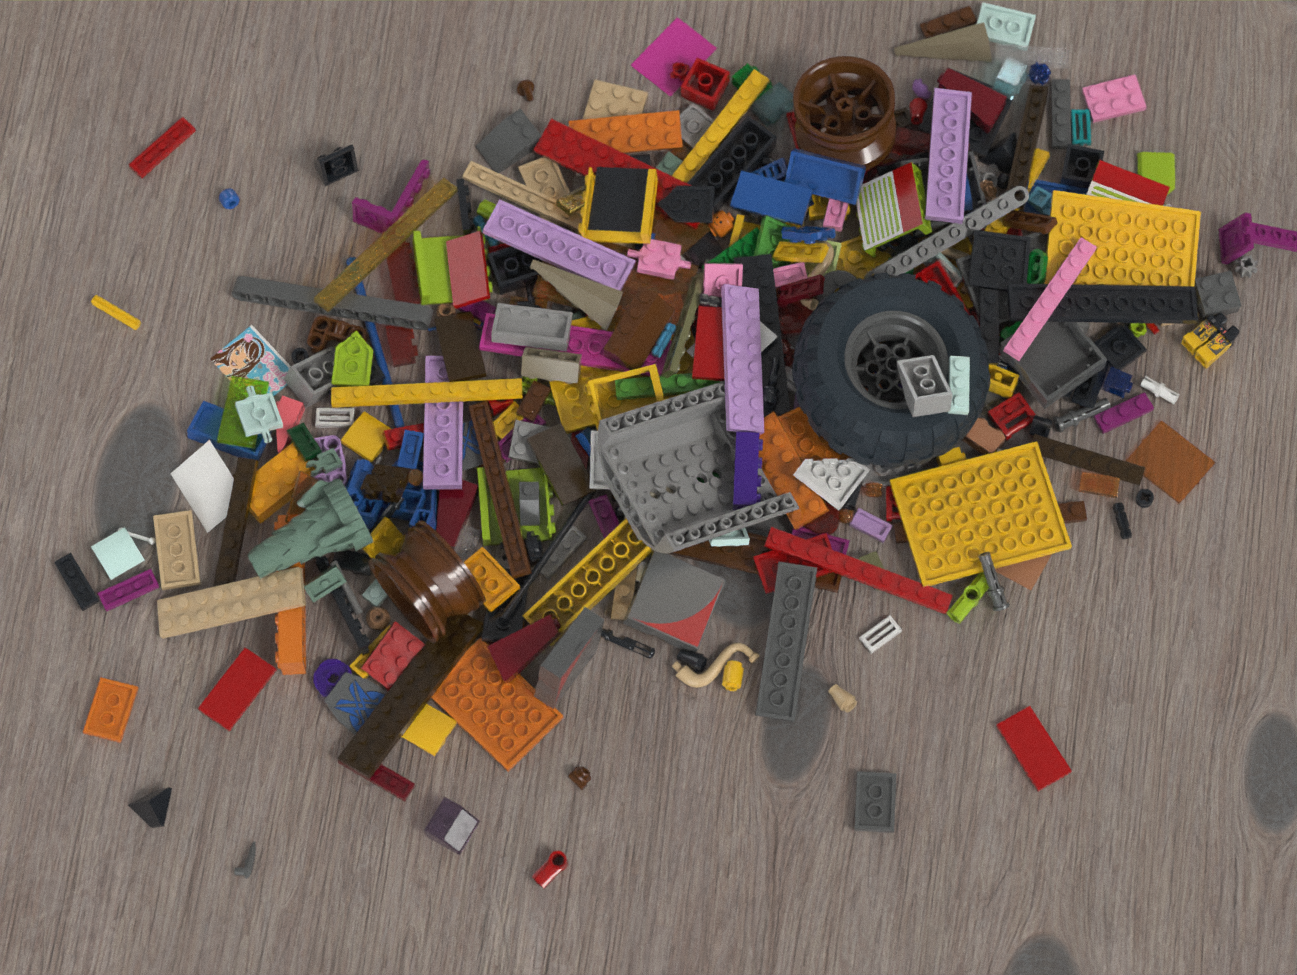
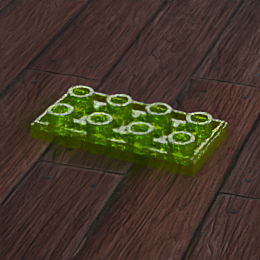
M236 376L231 377L217 443L255 448L258 434L246 437L235 402L249 397L246 391L248 386H254L256 395L267 394L269 381Z

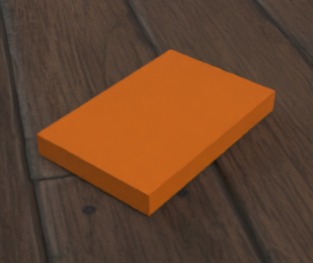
M100 677L83 733L121 743L139 688Z

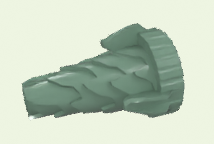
M340 478L330 482L319 480L297 501L298 506L306 510L292 518L285 526L271 533L272 536L255 546L248 553V557L261 579L276 570L287 569L298 562L302 564L316 556L321 557L330 552L346 551L352 548L358 551L373 543V539Z

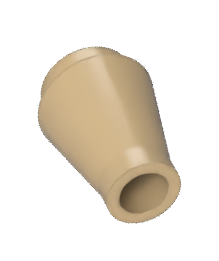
M837 684L830 688L829 693L841 711L848 713L856 706L855 696L840 688Z

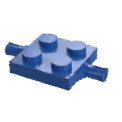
M816 226L782 227V239H790L792 243L801 242L802 240L805 244H814L816 240L827 241L828 238L834 239L836 236L835 228Z

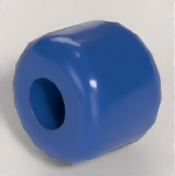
M231 188L223 190L219 195V201L225 209H233L239 204L240 198L235 190Z

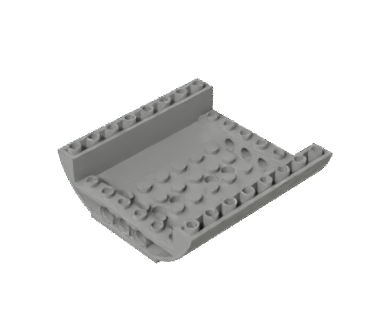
M725 381L602 419L599 422L598 452L604 473L603 477L638 540H642L654 551L665 554L672 553L799 509L791 492L777 496L763 470L758 469V475H762L761 487H757V494H761V501L733 511L736 432L726 431ZM712 472L718 473L720 478L714 477ZM697 477L702 478L705 483L699 482ZM666 487L672 489L674 494L667 492ZM650 492L655 493L658 499L652 498Z

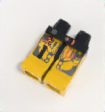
M1222 313L1214 317L1212 315L1209 316L1207 320L1202 322L1192 332H1188L1183 336L1181 342L1192 355L1195 354V358L1205 369L1233 346L1234 340L1240 333L1233 325L1228 330L1223 327L1227 323V318Z

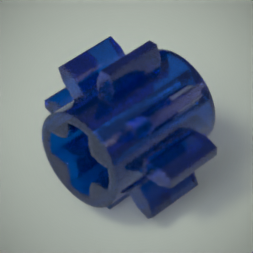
M1036 62L1030 66L1031 69L1028 76L1033 84L1040 83L1043 86L1049 82L1051 71L1045 63L1039 65Z

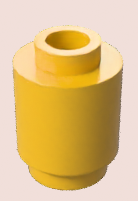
M728 661L727 665L724 666L722 685L728 691H736L741 688L744 671L741 662Z

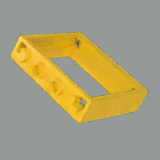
M656 364L590 380L589 385H586L588 396L593 397L594 403L591 404L593 415L597 414L598 421L600 422V420L605 419L596 386L598 384L650 372L657 402L665 400ZM596 422V423H595V424H596L597 431H598V427H599V422Z

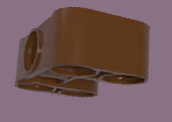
M318 316L314 319L307 337L309 351L315 355L326 349L328 341L344 342L356 330L367 343L365 329L343 320ZM320 325H326V326H327V327L324 328V329H319V328H318ZM316 341L321 342L318 346L312 345Z

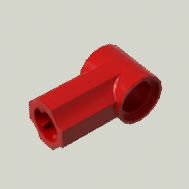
M562 851L552 852L549 859L532 875L535 882L545 889L560 872L567 868L568 860L566 855ZM562 857L564 861L561 865L553 864L555 858Z

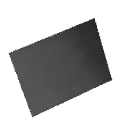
M597 167L588 230L641 232L648 169Z

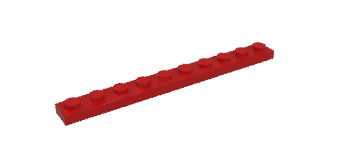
M773 527L770 528L764 544L767 548L943 614L947 613L953 596L930 586L923 587L920 582Z

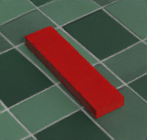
M182 117L129 163V167L141 179L144 178L196 132L195 127Z

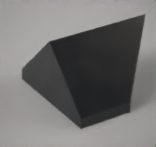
M1011 133L1001 139L990 149L986 157H980L977 161L1006 174L1011 173L1017 146L1016 133Z
M172 788L158 789L128 804V806L151 828L163 827Z

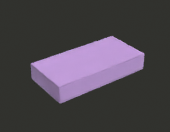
M860 508L857 509L849 524L850 527L884 543L892 529L891 524Z

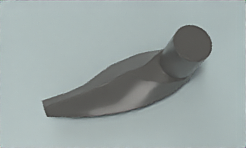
M253 841L250 847L248 857L245 860V867H235V875H244L245 879L251 875L256 856V842Z

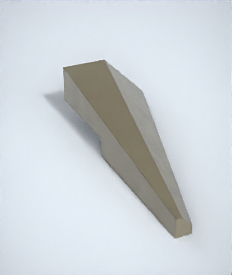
M984 22L894 48L895 56L992 62L989 38Z
M536 260L532 261L529 268L538 272L542 279L551 283L556 288L555 290L574 306L583 310L604 331H607L622 297V291Z

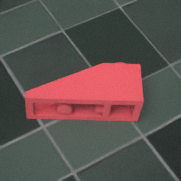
M283 395L280 401L276 402L283 422V428L276 429L278 454L290 445L291 440L287 435V430L299 425L305 411L302 402Z

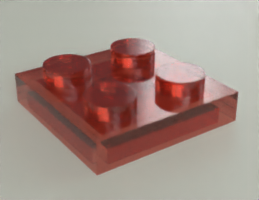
M800 300L789 303L787 307L778 306L781 334L801 332L805 321L813 310L802 305Z

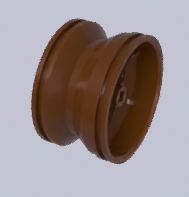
M838 56L816 63L800 77L793 94L794 114L796 117L795 132L799 150L866 166L865 171L875 167L888 156L896 138V121L894 116L895 92L890 78L879 66L859 57ZM824 100L827 101V105H818L820 102ZM876 106L879 114H871V110ZM812 125L821 126L820 131L814 128Z
M419 520L415 523V526H411L408 529V532L403 536L397 554L379 552L375 555V558H371L368 561L373 575L390 600L413 627L432 643H436L439 641V637L442 638L446 635V621L449 616L469 614L472 610H477L479 605H483L486 602L480 585L465 563L451 546L430 525L422 520Z

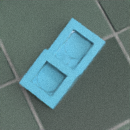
M1037 186L1030 194L1027 202L1043 215L1050 216L1052 194Z

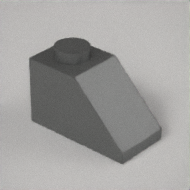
M519 482L520 525L540 526L539 482Z

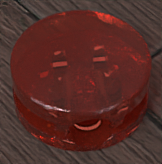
M824 500L829 511L807 523L805 527L816 534L827 533L831 535L839 526L838 509Z

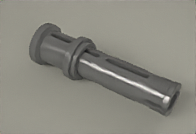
M1107 398L1097 401L1094 408L1083 407L1076 411L1069 410L1065 415L1055 416L1053 418L1054 425L1058 432L1061 433L1068 427L1077 426L1084 419L1110 409V403Z
M990 552L979 554L978 558L980 559L989 587L987 593L988 596H991L994 605L992 607L993 611L1004 610L1010 604L1006 601L1004 587L999 583Z

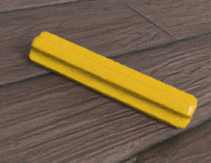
M98 295L92 298L91 303L95 307L134 330L140 327L141 321Z

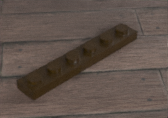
M1034 435L1032 442L1037 441L1042 457L1138 486L1141 484L1145 471L1143 466L1040 435Z

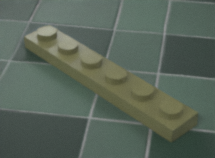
M702 272L691 279L661 373L666 378L677 374L681 364L679 362L686 351L684 346L691 335L689 330L696 319L695 311L700 305L699 296L703 292L704 273Z

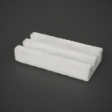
M316 408L315 426L316 428H350L354 423L355 410L354 408ZM320 414H350V416H320ZM320 421H350V422H320Z
M889 615L860 636L859 640L864 643V646L872 654L901 633L902 629ZM888 622L891 623V625H889L883 631L878 633L872 639H870L869 641L866 640V638L871 636L873 633L882 628ZM893 628H895V630H894L893 632H891L889 635H887L886 637H884L882 640H880V641H879L878 643H876L875 645L871 646V644H873V643H874L875 641H877L879 638H881V637L884 636L886 633H888L890 630H892Z

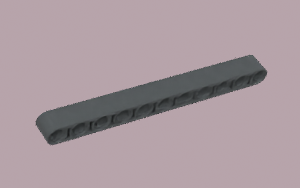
M246 276L237 277L232 291V296L240 301L416 330H427L433 315V310L425 305Z

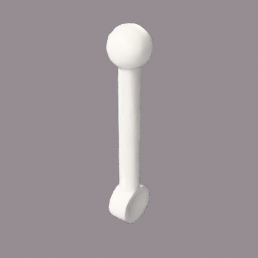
M128 532L131 537L147 541L151 545L156 543L154 537L147 538Z

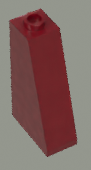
M947 68L945 73L942 72L937 80L939 83L938 88L972 92L970 119L985 133L989 134L1006 105L1007 96Z
M462 480V489H440L436 532L454 551L457 549L479 493L477 484Z
M548 615L487 646L504 682H511L561 635L559 629L562 626L557 617L554 618Z

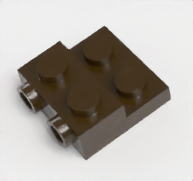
M375 464L371 474H366L360 487L363 497L369 500L399 503L412 475L411 469Z

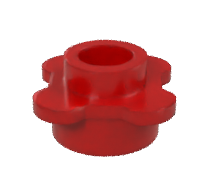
M682 62L673 63L670 77L684 81L687 72L690 71L689 65Z

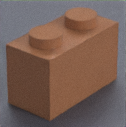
M980 417L962 441L980 454L986 455L997 452L998 448L1000 449L1003 446L1006 437L1001 430L992 428L984 418Z

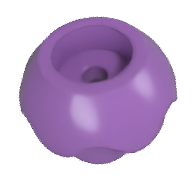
M916 79L912 85L915 94L923 100L931 98L932 92L928 91V86L922 83V79Z

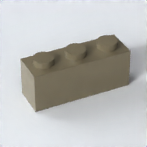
M525 347L522 355L521 376H526L530 379L541 378L547 381H563L567 384L578 383L581 374L582 354Z

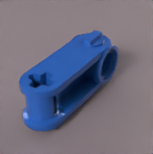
M357 459L355 461L346 485V490L356 508L363 498L360 487L366 474H371L374 468L371 462L365 459Z

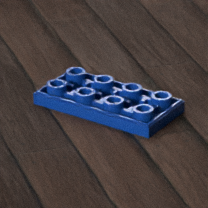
M741 171L730 206L802 226L813 189Z

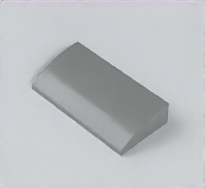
M498 303L491 332L492 342L567 351L573 312Z

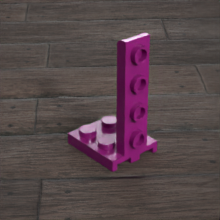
M421 160L392 212L382 206L371 204L366 199L355 197L352 202L353 222L393 239L396 235L398 224L402 223L405 219L406 210L411 208L414 203V196L416 193H420L424 179L427 180L430 175L429 161Z
M1245 212L1218 229L1221 264L1228 265L1254 249V243L1297 252V231L1253 223L1251 213Z

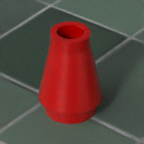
M915 98L909 103L911 122L913 124H920L927 110V104L921 98Z

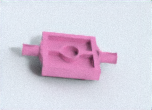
M651 239V243L643 244L640 251L628 249L627 257L638 259L637 272L674 280L675 273L679 267L689 270L691 267V262L681 260L680 252L682 245Z

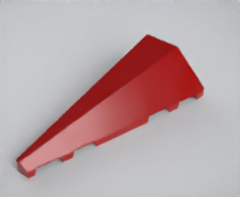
M940 258L913 274L916 275L915 279L926 283L929 280L941 285V290L952 296L954 294L961 300L966 312L971 316L969 309Z

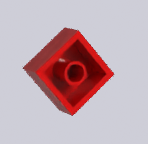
M697 57L681 85V97L714 111L730 82V72Z

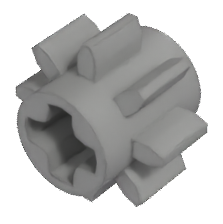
M1242 255L1241 261L1237 259L1235 261L1237 266L1235 272L1241 275L1240 278L1248 276L1250 279L1252 273H1257L1258 268L1255 266L1258 261H1254L1252 255Z

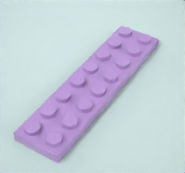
M934 89L925 207L926 220L963 223L972 92Z
M500 199L483 229V234L567 272L620 291L635 265V260Z
M724 284L721 286L726 431L759 432V435H762L764 433L759 289Z
M426 356L425 383L449 382L443 356ZM463 401L425 403L423 489H462Z

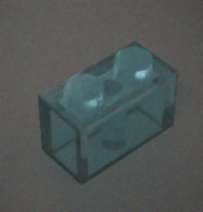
M1008 57L995 79L993 90L1012 100L1015 94L1020 93L1023 84H1025L1029 74L1026 73L1028 65Z
M778 82L752 104V113L768 127L771 123H776L784 112H789L793 108V94Z

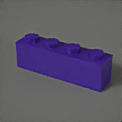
M736 432L733 511L761 501V494H757V487H761L762 475H758V469H762V457H758L759 451H763V439H759V432Z

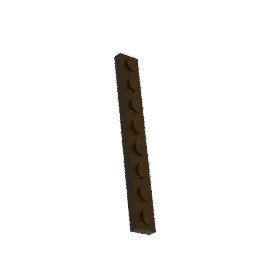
M1029 86L1007 191L1015 186H1023L1028 189L1049 91L1048 86ZM1017 190L1014 194L1017 201L1022 200L1024 196L1020 190ZM1024 204L1019 206L1018 209H1023Z
M238 457L213 587L236 581L258 460Z

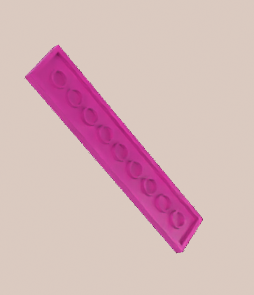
M486 313L479 349L522 357L527 346L492 342L491 332L495 314ZM571 326L567 351L560 352L582 354L581 366L621 372L630 371L604 356V347L613 332ZM669 341L660 358L653 356L651 351L642 367L656 364L658 374L662 376L661 373L672 341ZM650 372L642 373L640 375L650 376Z

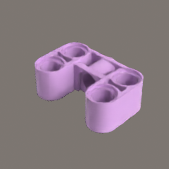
M335 435L314 438L322 453L330 450L328 447L331 444L338 445L335 451L343 464L342 467L327 474L320 473L312 477L311 487L319 480L330 482L340 478L343 480L346 488L348 482L347 468L340 439Z

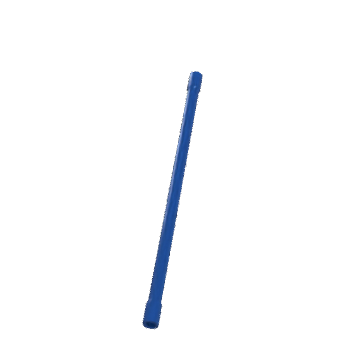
M348 258L346 263L356 294L367 296L357 258ZM365 321L376 363L386 376L382 383L383 385H393L374 322ZM389 405L395 428L405 427L399 405Z

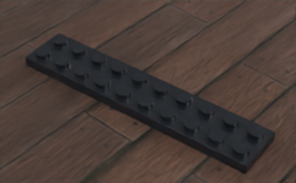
M765 254L734 258V264H743L742 286L759 289L760 322L778 336L761 352L762 387L768 386L773 358L780 359L775 385L780 394L778 395L775 407L763 406L764 417L772 412H775L777 416H781L790 411L772 255Z
M1008 284L1007 295L1010 321H1023L1048 284ZM1071 285L1047 322L1197 324L1198 312L1195 287Z

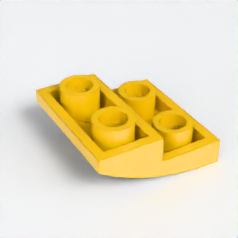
M364 411L345 433L341 443L364 459L372 462L386 445L382 436L383 431L391 428Z
M426 704L402 738L435 756L445 744L446 738L455 728L457 721Z

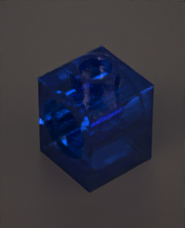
M1111 367L1102 390L1124 398L1125 393H1130L1134 383L1131 382L1133 375Z

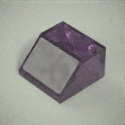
M444 797L424 832L426 837L460 855L480 821L462 806Z

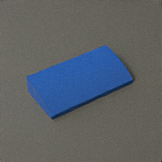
M793 149L790 155L785 182L813 189V194L856 205L866 166L804 150Z
M206 401L202 402L187 429V436L191 440L202 444L210 440L215 449L236 457L255 459L258 462L267 445L262 434L246 437L238 413Z

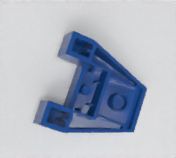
M398 460L392 466L397 467ZM419 461L417 471H411L412 475L402 495L404 501L400 505V509L396 510L391 517L410 521L409 528L415 526V523L419 520H422L436 530V489H423L424 462ZM362 498L357 510L367 529H371L374 526L375 522L390 505V502Z

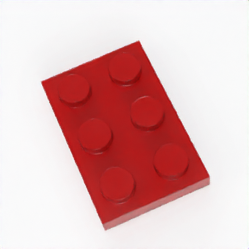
M394 621L360 669L389 691L415 655L426 644Z

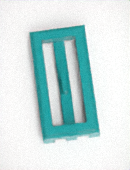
M1090 109L1071 110L1072 145L1080 144V146L1087 144V146H1091ZM1075 114H1078L1079 139L1076 138ZM1082 114H1085L1087 139H1083Z

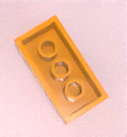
M293 443L256 472L249 512L260 524L310 485L311 471L315 470V468H306L308 461L305 462Z

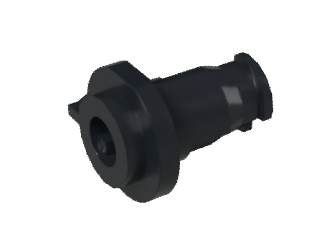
M528 531L527 538H523L528 557H530L532 562H536L543 552L539 535H535L534 531ZM500 542V549H505L503 542ZM506 554L502 556L503 561H507Z

